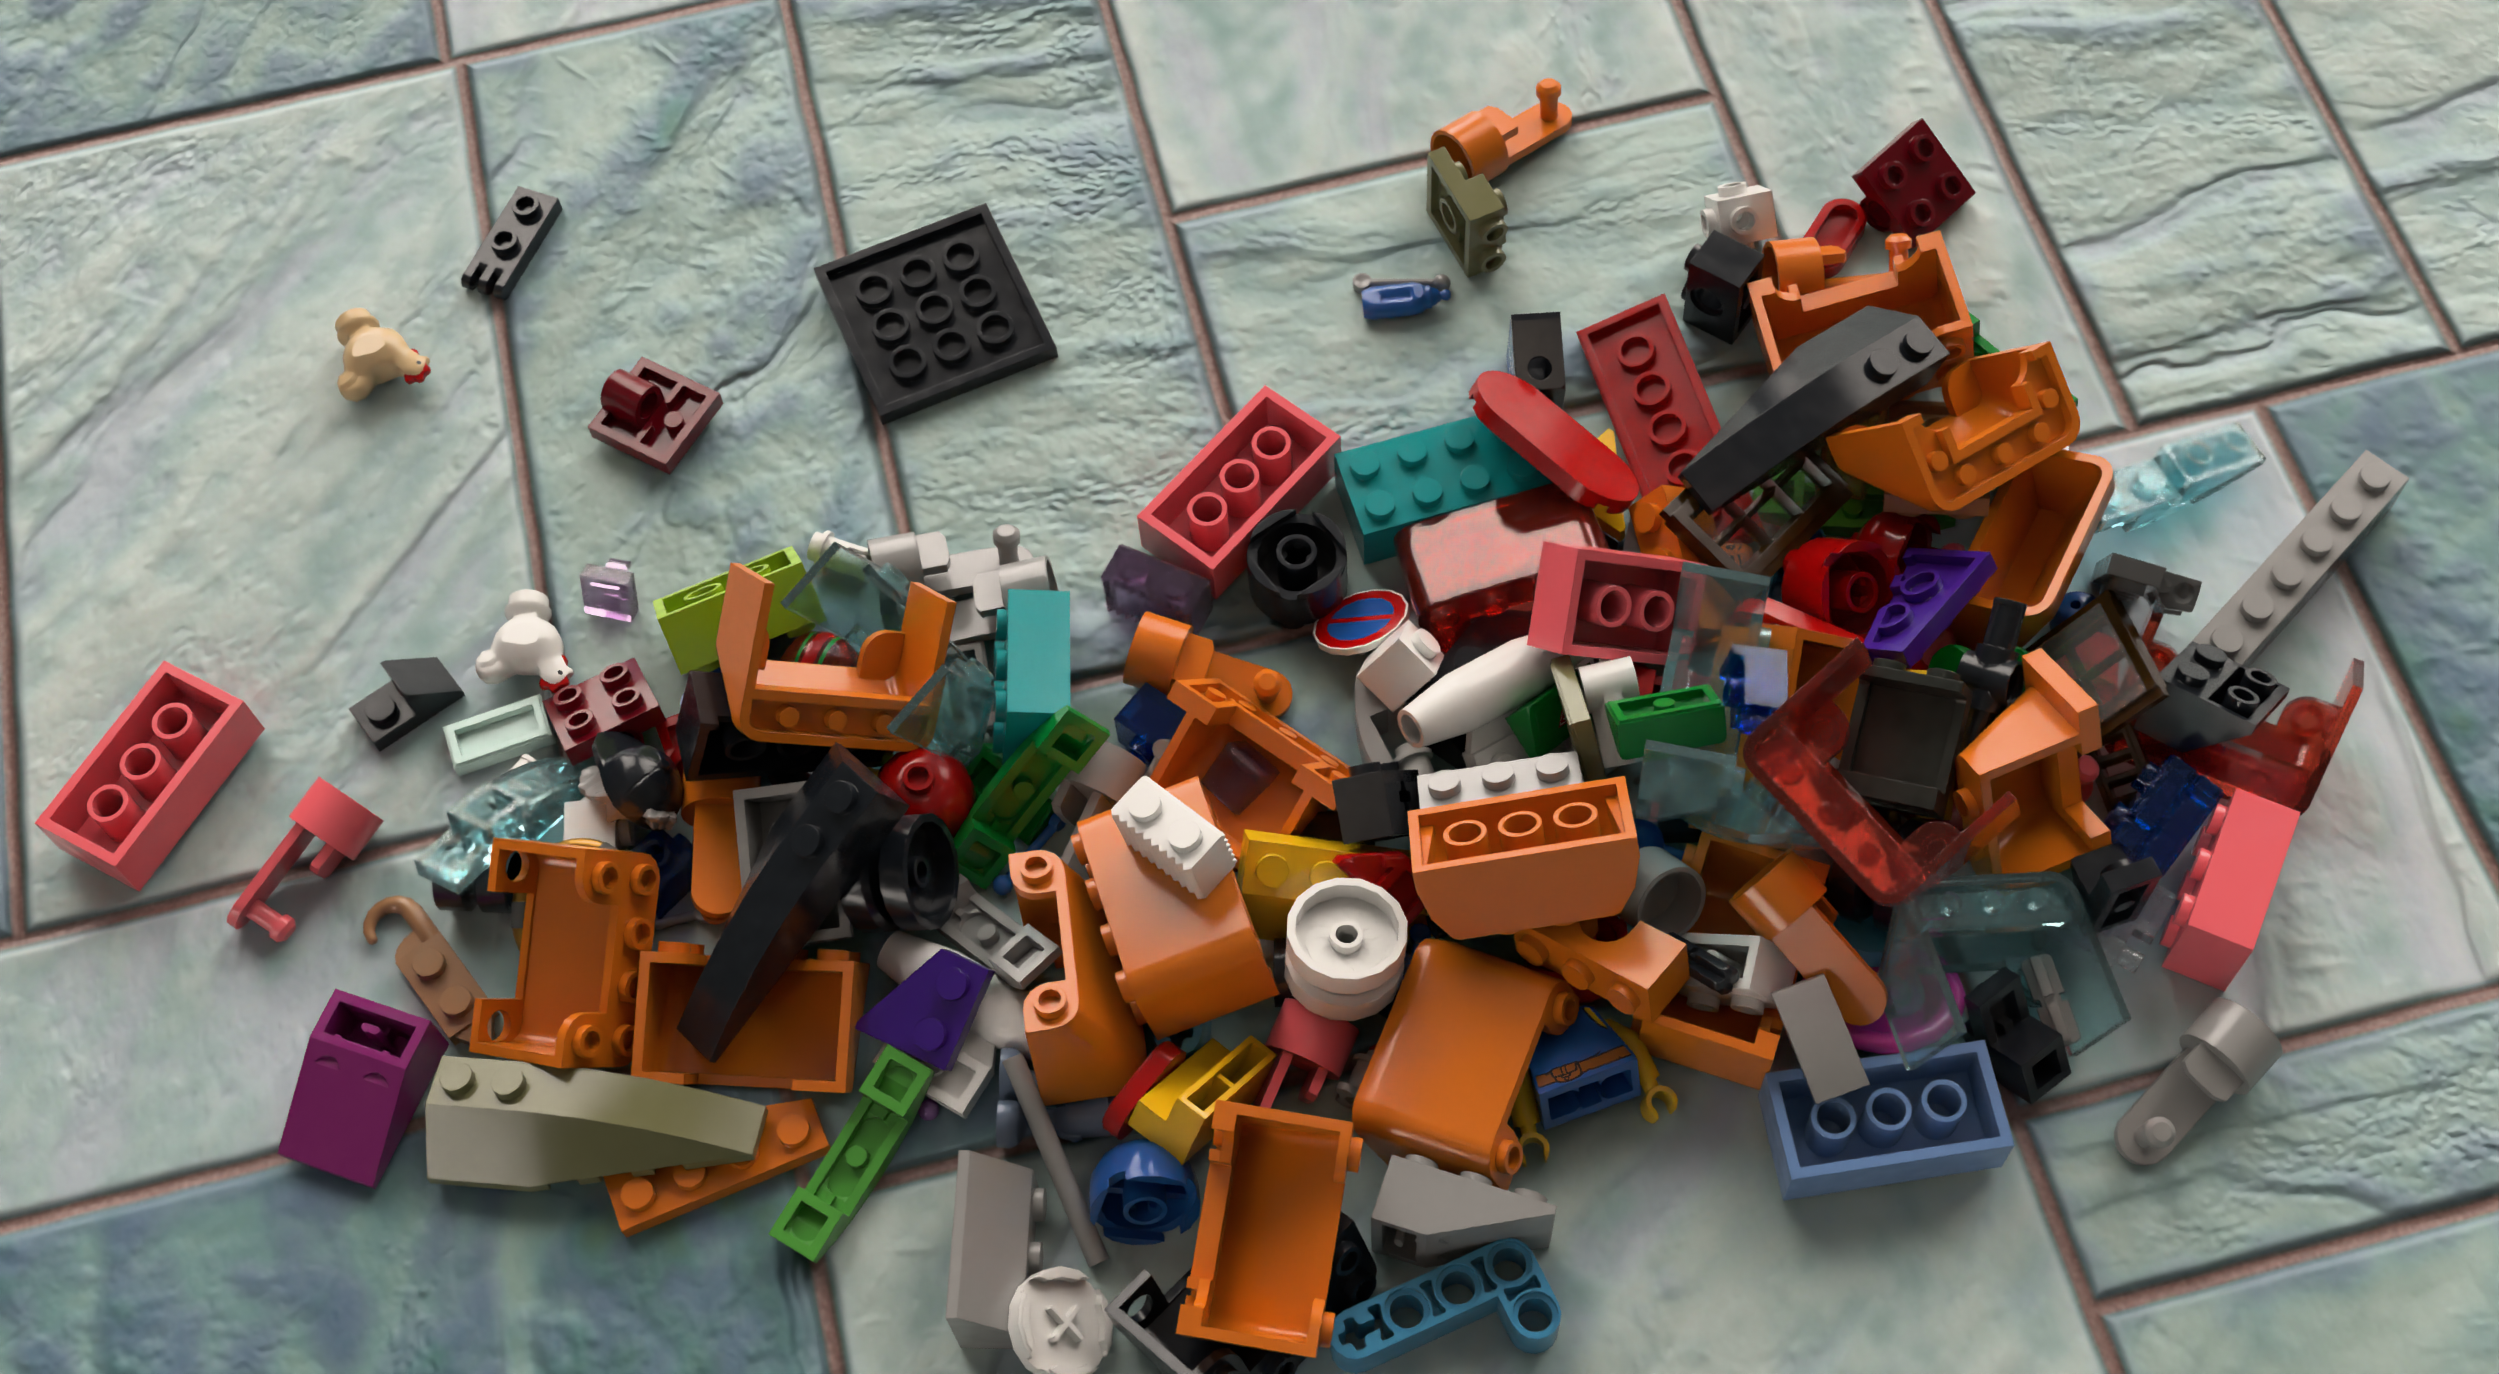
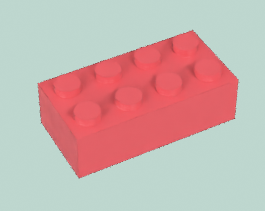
M1265 385L1137 515L1141 546L1214 599H1217L1247 568V550L1255 527L1266 517L1282 510L1296 509V514H1298L1335 475L1334 454L1341 452V436Z
M163 661L40 815L35 824L59 849L140 892L265 728L243 700Z

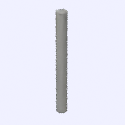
M1023 1053L1002 1061L1088 1266L1092 1267L1109 1259L1096 1225L1094 1226L1090 1221L1089 1209Z

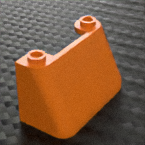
M2047 341L1972 357L1950 369L1942 381V395L1949 414L1927 427L1921 425L1924 421L1921 413L1907 415L1896 422L1871 427L1858 424L1838 430L1825 439L1837 466L1847 475L1928 511L1942 513L1964 507L2069 446L2076 440L2080 431V417L2051 342Z
M1046 850L1008 854L1010 877L1016 891L1023 927L1027 923L1060 947L1062 954L1054 963L1056 969L1064 968L1065 980L1039 985L1030 991L1024 1000L1025 1034L1040 1097L1045 1106L1116 1096L1147 1059L1144 1027L1143 1025H1138L1130 1003H1125L1116 981L1115 973L1123 970L1119 954L1113 957L1110 956L1100 931V926L1108 923L1104 908L1098 911L1095 910L1086 888L1085 879L1056 854Z
M1424 939L1419 943L1414 952L1355 1096L1352 1107L1354 1130L1387 1165L1391 1155L1406 1158L1408 1154H1416L1433 1160L1438 1164V1169L1456 1175H1460L1462 1171L1475 1172L1489 1178L1493 1182L1492 1186L1508 1190L1513 1175L1518 1172L1523 1160L1522 1146L1518 1142L1515 1132L1507 1124L1542 1031L1546 1034L1562 1035L1575 1022L1578 1016L1580 998L1565 980L1449 940Z
M1216 1099L1211 1129L1214 1130L1213 1145L1216 1146V1149L1210 1148L1208 1160L1210 1164L1192 1269L1186 1284V1288L1191 1290V1295H1186L1185 1304L1180 1305L1176 1334L1194 1339L1317 1359L1319 1347L1328 1349L1331 1347L1336 1313L1326 1312L1325 1308L1347 1171L1355 1173L1359 1171L1363 1138L1353 1137L1354 1122Z

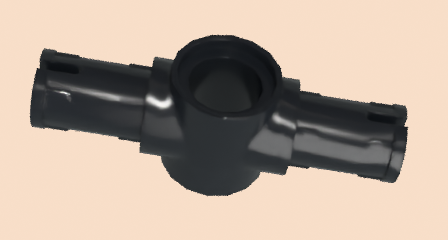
M1994 597L1983 643H1977L1975 651L1968 650L1959 662L1956 673L1961 676L1960 681L1966 683L1973 693L1959 754L2005 708H2008L2022 694L2025 684L2022 662L2018 661L2020 653L2015 652L2027 610V604Z

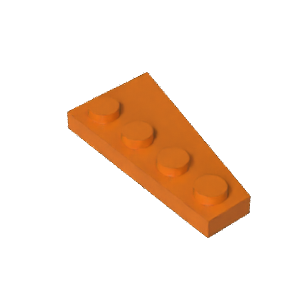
M812 1098L766 1105L768 1115L755 1160L688 1170L684 1169L683 1165L657 1168L656 1174L633 1177L631 1172L603 1176L621 1232L626 1238L826 1156L831 1147Z

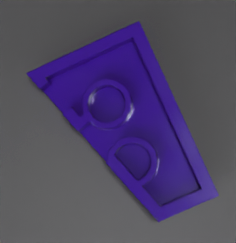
M1908 547L1903 557L1906 569L1903 574L1894 576L1889 587L1893 597L1889 604L1879 608L1863 643L1869 653L1870 664L1873 665L1874 658L1895 660L1905 664L1906 668H1911L1923 657L1924 652L1952 624L1953 619L1972 597L1980 592L1981 587L1998 569L1991 553Z

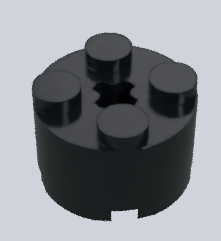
M1296 509L1282 510L1266 517L1255 527L1247 550V571L1250 594L1256 606L1266 616L1278 621L1284 628L1299 629L1305 624L1314 623L1325 617L1341 604L1347 595L1348 584L1346 541L1339 527L1331 519L1313 511L1312 515L1296 514Z

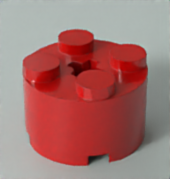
M1832 537L1815 538L1803 544L1799 549H1792L1786 554L1783 560L1782 602L1785 605L1865 639L1879 608L1890 603L1893 594L1889 587L1894 576L1900 575L1901 572L1895 560L1888 559L1881 550L1885 548L1878 543Z

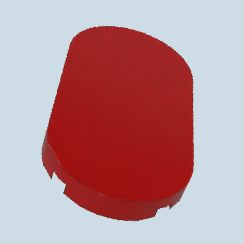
M1494 370L1485 371L1479 375L1469 390V399H1475L1476 403L1472 408L1478 419L1490 431L1578 503L1593 509L1598 504L1607 506L1608 509L1605 513L1620 514L1628 509L1639 493V485L1632 470L1618 455L1526 381L1509 373Z

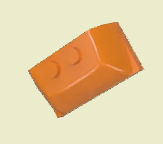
M1625 776L1407 811L1412 874L1416 892L1431 920L1453 939L1463 940L1495 934L1511 935L1521 930L1552 925L1568 926L1578 921L1615 916L1622 912L1635 889L1640 852Z

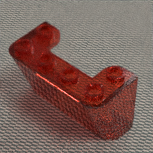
M1552 483L1413 523L1398 531L1394 536L1393 545L1418 629L1422 628L1431 633L1439 643L1440 651L1445 655L1469 627L1471 618L1481 615L1495 616L1503 613L1509 607L1530 601L1534 602L1543 541L1610 549L1594 509L1578 503Z

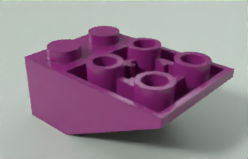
M335 988L309 1037L277 1154L376 1189L440 1063L441 1057L444 1056L449 1046V1042L430 1020Z

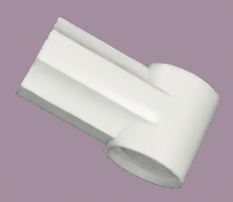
M1627 656L1578 667L1580 688L1588 712L1592 715L1595 737L1603 767L1622 766L1649 759V756L1622 760L1617 752L1605 712V703H1608V701L1640 696L1631 657Z

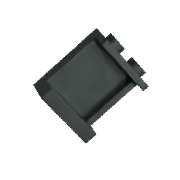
M1874 658L1873 665L1857 663L1854 674L1859 678V686L1839 768L1830 767L1825 788L1837 799L1943 820L1955 773V758L1960 752L1973 693L1966 683L1960 681L1961 676L1953 671L1928 668L1926 675L1906 671L1907 666L1905 664L1885 658Z

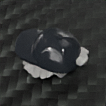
M616 731L597 733L592 744L596 766H589L581 771L580 783L578 785L580 793L590 800L606 804L607 822L630 820L641 829L652 831L671 830L674 824L677 823V814L684 797L682 780L672 759L664 752L653 746L644 745L639 739L628 734Z

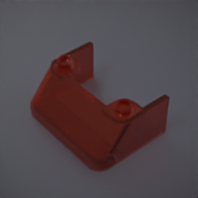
M2155 595L2139 635L2156 667L2161 672L2179 654L2170 645L2153 639L2164 613V609ZM2353 658L2333 704L2315 697H2298L2285 705L2276 725L2264 721L2252 735L2181 753L2139 732L2153 773L2228 801L2236 788L2299 811L2301 812L2300 815H2302L2309 808L2363 691L2364 661ZM2129 662L2126 665L2116 697L2138 682ZM2123 739L2104 747L2110 754L2128 748L2126 740ZM2130 760V761L2125 762V763H2128V764H2131V765L2135 766V763H2134L2133 760Z
M1856 637L1747 737L1743 747V759L1752 775L1872 901L1882 906L1895 907L1908 902L1957 872L2021 813L2017 798L2008 791L1962 833L1949 823L1932 821L1917 828L1904 840L1859 795L1854 787L1830 763L1845 748L1850 738L1849 721L1844 712L1832 700L1873 664L1865 645Z

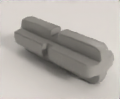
M2040 954L2024 960L2021 963V969L2033 1002H2040L2041 1008L2037 1009L2040 1021L2062 1034L2065 1047L2078 1042L2081 1039V1033L2069 1000L2063 1001L2060 995L2065 993V989L2053 957L2050 954Z

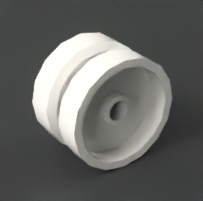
M1337 877L1316 883L1299 895L1287 918L1284 977L1292 996L1308 1011L1330 1020H1359L1377 1014L1394 1000L1403 981L1404 958L1407 946V919L1399 902L1383 887L1357 878Z

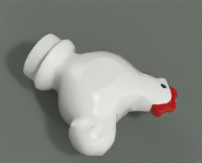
M524 589L513 592L509 596L508 604L504 609L508 622L500 627L490 649L481 652L476 659V673L486 684H499L514 675H539L541 678L539 681L540 688L556 693L560 689L569 686V679L574 675V672L568 667V660L564 656V645L560 634L555 626L548 622L552 616L551 609L549 608V599L545 594L536 590Z

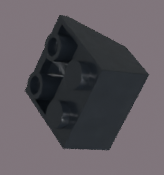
M2192 641L2160 672L2168 687L2166 690L2170 696L2138 717L2133 728L2181 753L2252 735L2287 697L2290 688L2278 683L2276 678L2267 671L2258 668H2247L2229 659L2224 651L2215 646L2198 644Z

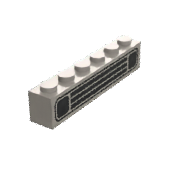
M2365 450L2192 641L2198 644L2215 646L2224 651L2229 659L2249 668L2387 515L2409 478L2368 450Z

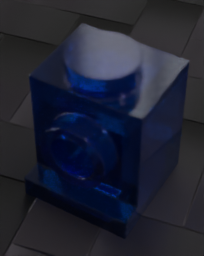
M1733 644L1719 669V679L1725 680L1722 701L1725 707H1730V728L1738 729L1739 732L1746 735L1774 733L1788 710L1787 650Z

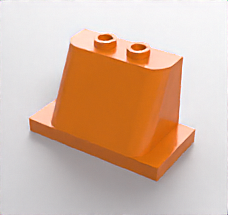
M2042 648L2022 655L2025 691L1955 758L1958 790L1953 792V799L1962 817L1964 831L1959 833V841L1978 879L1995 899L2071 868V860L2076 856L2112 844L2111 830L2082 801L2077 751L2083 756L2102 748L2098 704Z
M1218 678L1175 681L1166 698L1185 710L1186 714L1151 774L1150 779L1162 788H1167L1193 777H1199L1215 811L1221 830L1226 835L1225 838L1228 839L1227 843L1230 844V848L1233 850L1232 853L1235 854L1234 858L1237 859L1233 868L1234 872H1238L1244 829L1299 836L1318 812L1327 811L1329 808L1337 811L1332 781L1350 777L1348 769L1350 766Z

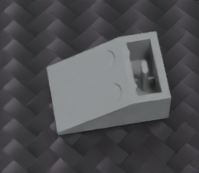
M1408 1154L1406 1158L1391 1155L1371 1216V1247L1373 1252L1423 1268L1447 1264L1490 1243L1506 1238L1518 1239L1527 1244L1531 1250L1549 1248L1557 1206L1547 1203L1548 1200L1545 1196L1533 1190L1517 1188L1514 1192L1492 1186L1493 1182L1489 1178L1475 1172L1462 1171L1460 1175L1440 1170L1437 1163L1424 1156Z

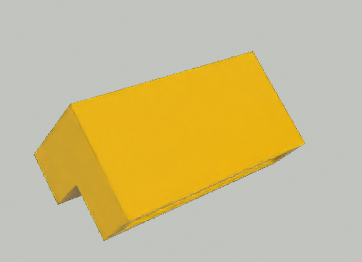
M1252 1035L1232 1051H1229L1212 1038L1138 1100L1127 1124L1150 1142L1163 1147L1183 1165L1213 1138L1214 1130L1211 1129L1216 1099L1247 1105L1253 1103L1277 1054Z

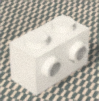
M1685 933L1681 936L1733 966L1739 973V980L1733 984L1732 992L1726 995H1721L1690 977L1678 992L1687 997L1686 1004L1689 1007L1706 1012H1718L1720 1005H1726L1741 1013L1763 1015L1764 1008L1777 1009L1771 992L1793 984L1796 968L1773 942L1762 936Z

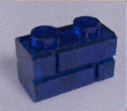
M2171 754L2158 765L2149 761L2130 785L2138 791L2130 803L2126 806L2119 801L2102 821L2111 830L2112 844H2119L2132 863L2152 856L2162 877L2167 873L2224 795L2220 787L2205 776L2198 775L2194 768L2176 755Z

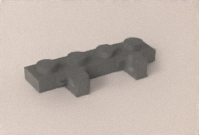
M2114 552L2096 563L2090 581L2101 585L2100 595L2109 589L2114 591L2118 600L2128 603L2130 600L2134 601V598L2138 599L2141 596L2146 599L2154 613L2180 616L2182 611L2189 613L2193 611L2202 581L2168 572L2165 567Z

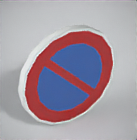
M1372 589L1357 592L1345 597L1335 610L1317 620L1314 624L1313 636L1319 648L1331 655H1364L1366 652L1377 648L1410 618L1411 609L1404 596L1393 590Z

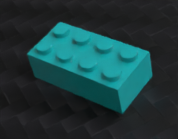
M1477 416L1334 454L1335 487L1364 565L1472 536L1477 532L1483 533L1551 514L1554 483L1490 431Z

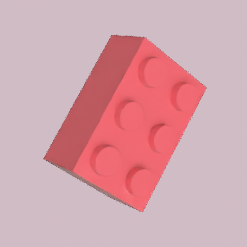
M1543 541L1527 645L1562 655L1611 660L1630 656L1633 662L1691 668L1708 565L1667 556Z
M2236 788L2226 806L2216 803L2207 826L2203 825L2194 844L2191 855L2196 858L2191 870H2187L2178 888L2175 899L2180 902L2174 915H2170L2161 935L2159 944L2168 948L2161 967L2221 991L2227 989L2254 950L2301 812Z

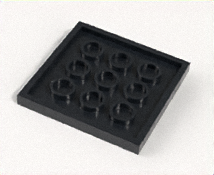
M986 203L813 268L819 286L882 425L1058 357L1057 347Z

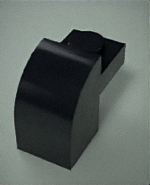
M2002 967L1964 997L1969 1020L1959 1026L1965 1042L1985 1040L1996 1081L2032 1105L2071 1074L2062 1034L2030 1015L2020 975L2006 967Z

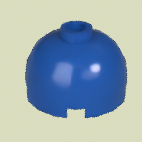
M1134 1139L1110 1149L1104 1153L1091 1174L1089 1188L1090 1221L1094 1226L1096 1222L1103 1226L1104 1236L1112 1241L1128 1245H1153L1165 1241L1162 1232L1170 1231L1180 1226V1234L1189 1230L1199 1217L1201 1205L1199 1184L1189 1160L1181 1165L1167 1150L1150 1142L1148 1139Z

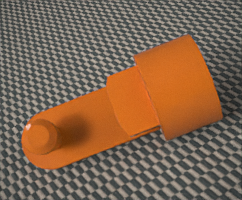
M1546 78L1536 85V96L1540 99V103L1513 118L1499 108L1487 106L1480 111H1471L1434 132L1431 137L1430 148L1431 151L1445 146L1453 161H1460L1463 164L1469 179L1483 173L1489 182L1504 173L1512 163L1567 132L1572 125V112L1568 106L1558 102V98L1561 96V84L1552 78Z
M1905 233L1890 234L1885 239V249L1889 250V271H1893L1892 257L1902 254L1904 261L1908 259V249L1912 248V239ZM1814 237L1767 241L1762 250L1765 257L1761 279L1771 277L1775 289L1781 292H1788L1787 286L1797 283L1800 296L1882 274L1825 279L1824 265L1845 263L1847 261L1846 251L1838 246H1819Z
M1148 611L1142 616L1126 659L1123 672L1124 684L1167 697L1176 680L1218 678L1277 718L1283 716L1290 708L1292 703V687L1283 674L1214 651L1213 640L1193 634L1192 625Z
M683 769L684 797L681 805V816L687 824L693 827L691 900L706 922L717 925L724 923L729 918L742 891L733 790L761 787V776L686 782Z
M1792 848L1788 849L1744 884L1732 896L1729 904L1758 936L1772 940L1805 979L1822 973L1825 975L1845 1022L1859 1026L1871 1024L1881 1017L1887 1006V988L1878 973L1872 970L1833 925L1838 912L1823 896L1827 888Z

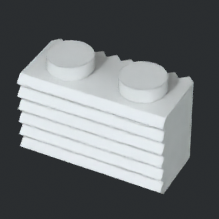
M1148 776L1141 777L1111 809L1112 818L1126 844L1132 845L1134 851H1140L1142 857H1147L1150 863H1155L1158 869H1163L1165 874L1171 875L1174 881H1179L1181 887H1187L1189 893H1195L1197 899L1206 898L1234 868L1237 859L1234 858L1235 854L1232 853L1233 850L1230 848V844L1227 843L1228 839L1225 838L1226 835Z

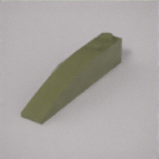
M442 1056L425 1102L427 1179L432 1184L536 1192L550 1190L553 1183L577 1180L580 1185L602 1182V1176L631 1172L633 1177L656 1174L657 1168L683 1165L684 1169L688 1170L755 1160L768 1109L765 1105L705 1090L594 1069L556 1068L520 1061Z

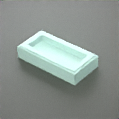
M538 694L444 726L443 730L453 767L458 776L460 777L556 744L549 715L542 702L544 701L542 696Z

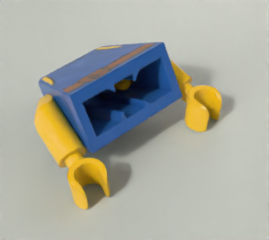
M1587 1005L1579 1007L1575 1022L1562 1035H1551L1542 1031L1511 1112L1513 1127L1520 1128L1521 1138L1518 1142L1521 1144L1522 1149L1528 1143L1539 1144L1543 1149V1158L1546 1163L1550 1153L1549 1143L1542 1134L1537 1133L1535 1123L1541 1121L1544 1130L1640 1096L1641 1086L1645 1096L1640 1102V1112L1646 1121L1653 1124L1659 1120L1657 1110L1652 1105V1098L1661 1099L1665 1103L1669 1114H1672L1677 1108V1095L1671 1088L1658 1084L1656 1078L1660 1073L1646 1045L1638 1039L1639 1033L1611 1019H1603L1594 1007ZM1523 1154V1160L1521 1165L1523 1167H1526L1525 1155Z

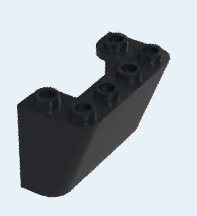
M1342 1211L1325 1308L1326 1312L1336 1313L1335 1317L1342 1311L1368 1300L1377 1284L1376 1263L1355 1222ZM1144 1269L1104 1309L1114 1326L1163 1374H1295L1298 1366L1307 1358L1183 1337L1176 1334L1180 1305L1185 1304L1186 1295H1191V1290L1186 1288L1187 1278L1191 1274V1269L1165 1295L1152 1275ZM1146 1295L1143 1307L1134 1316L1129 1317L1127 1314L1130 1306L1139 1297Z

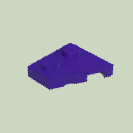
M940 949L857 1021L855 1029L944 1071H952L995 971L955 952Z

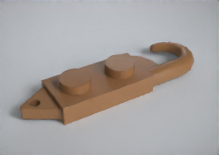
M400 895L386 897L377 902L367 912L363 922V934L370 945L377 943L378 938L375 931L376 925L381 918L391 913L400 914L410 926L412 932L403 939L396 950V965L455 1046L460 1042L470 1045L475 998L488 997L421 905L411 898ZM498 1011L492 1014L487 1026L489 1037L492 1040L495 1039V1018L500 1015Z

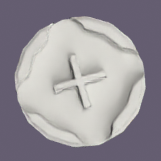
M1058 1266L1032 1274L1017 1287L1011 1300L1008 1315V1331L1013 1350L1025 1368L1033 1374H1092L1098 1369L1096 1367L1100 1364L1101 1359L1108 1355L1113 1337V1323L1104 1311L1108 1306V1301L1100 1289L1094 1290L1092 1285L1086 1281L1089 1277L1079 1270Z

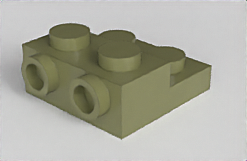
M1445 146L1427 153L1426 211L1467 278L1482 272L1488 273L1497 270L1506 260L1502 244L1506 243V233L1508 231V227L1504 222V216L1508 214V208L1502 192L1498 188L1492 189L1483 173L1469 179L1463 164L1460 161L1454 162Z

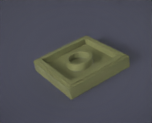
M1564 655L1551 659L1550 667L1574 751L1578 753L1584 782L1607 779L1591 718L1570 656Z

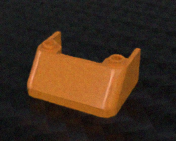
M730 563L716 639V650L732 721L741 733L758 742L832 747L837 742L845 748L902 752L915 750L927 740L932 729L957 602L921 583L910 582L901 631L880 630L868 636L860 648L857 667L767 660L770 639L766 628L775 584L741 563Z

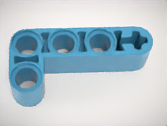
M1514 1238L1500 1239L1342 1311L1335 1317L1330 1352L1333 1361L1340 1369L1348 1373H1363L1497 1312L1515 1347L1525 1353L1538 1354L1552 1347L1557 1339L1561 1310L1542 1269L1527 1244ZM1512 1261L1522 1268L1524 1274L1517 1280L1508 1281L1498 1277L1493 1268L1500 1262ZM1461 1284L1470 1289L1473 1297L1467 1303L1459 1305L1446 1300L1442 1293L1449 1285ZM1409 1307L1418 1311L1422 1316V1320L1415 1327L1402 1328L1393 1322L1391 1316L1399 1308ZM1537 1311L1548 1319L1549 1326L1543 1331L1532 1332L1521 1325L1519 1317L1525 1312ZM1376 1319L1381 1320V1328L1386 1340L1381 1339L1380 1329L1375 1330ZM1354 1332L1358 1339L1365 1340V1348L1356 1351L1352 1343L1346 1344V1335Z

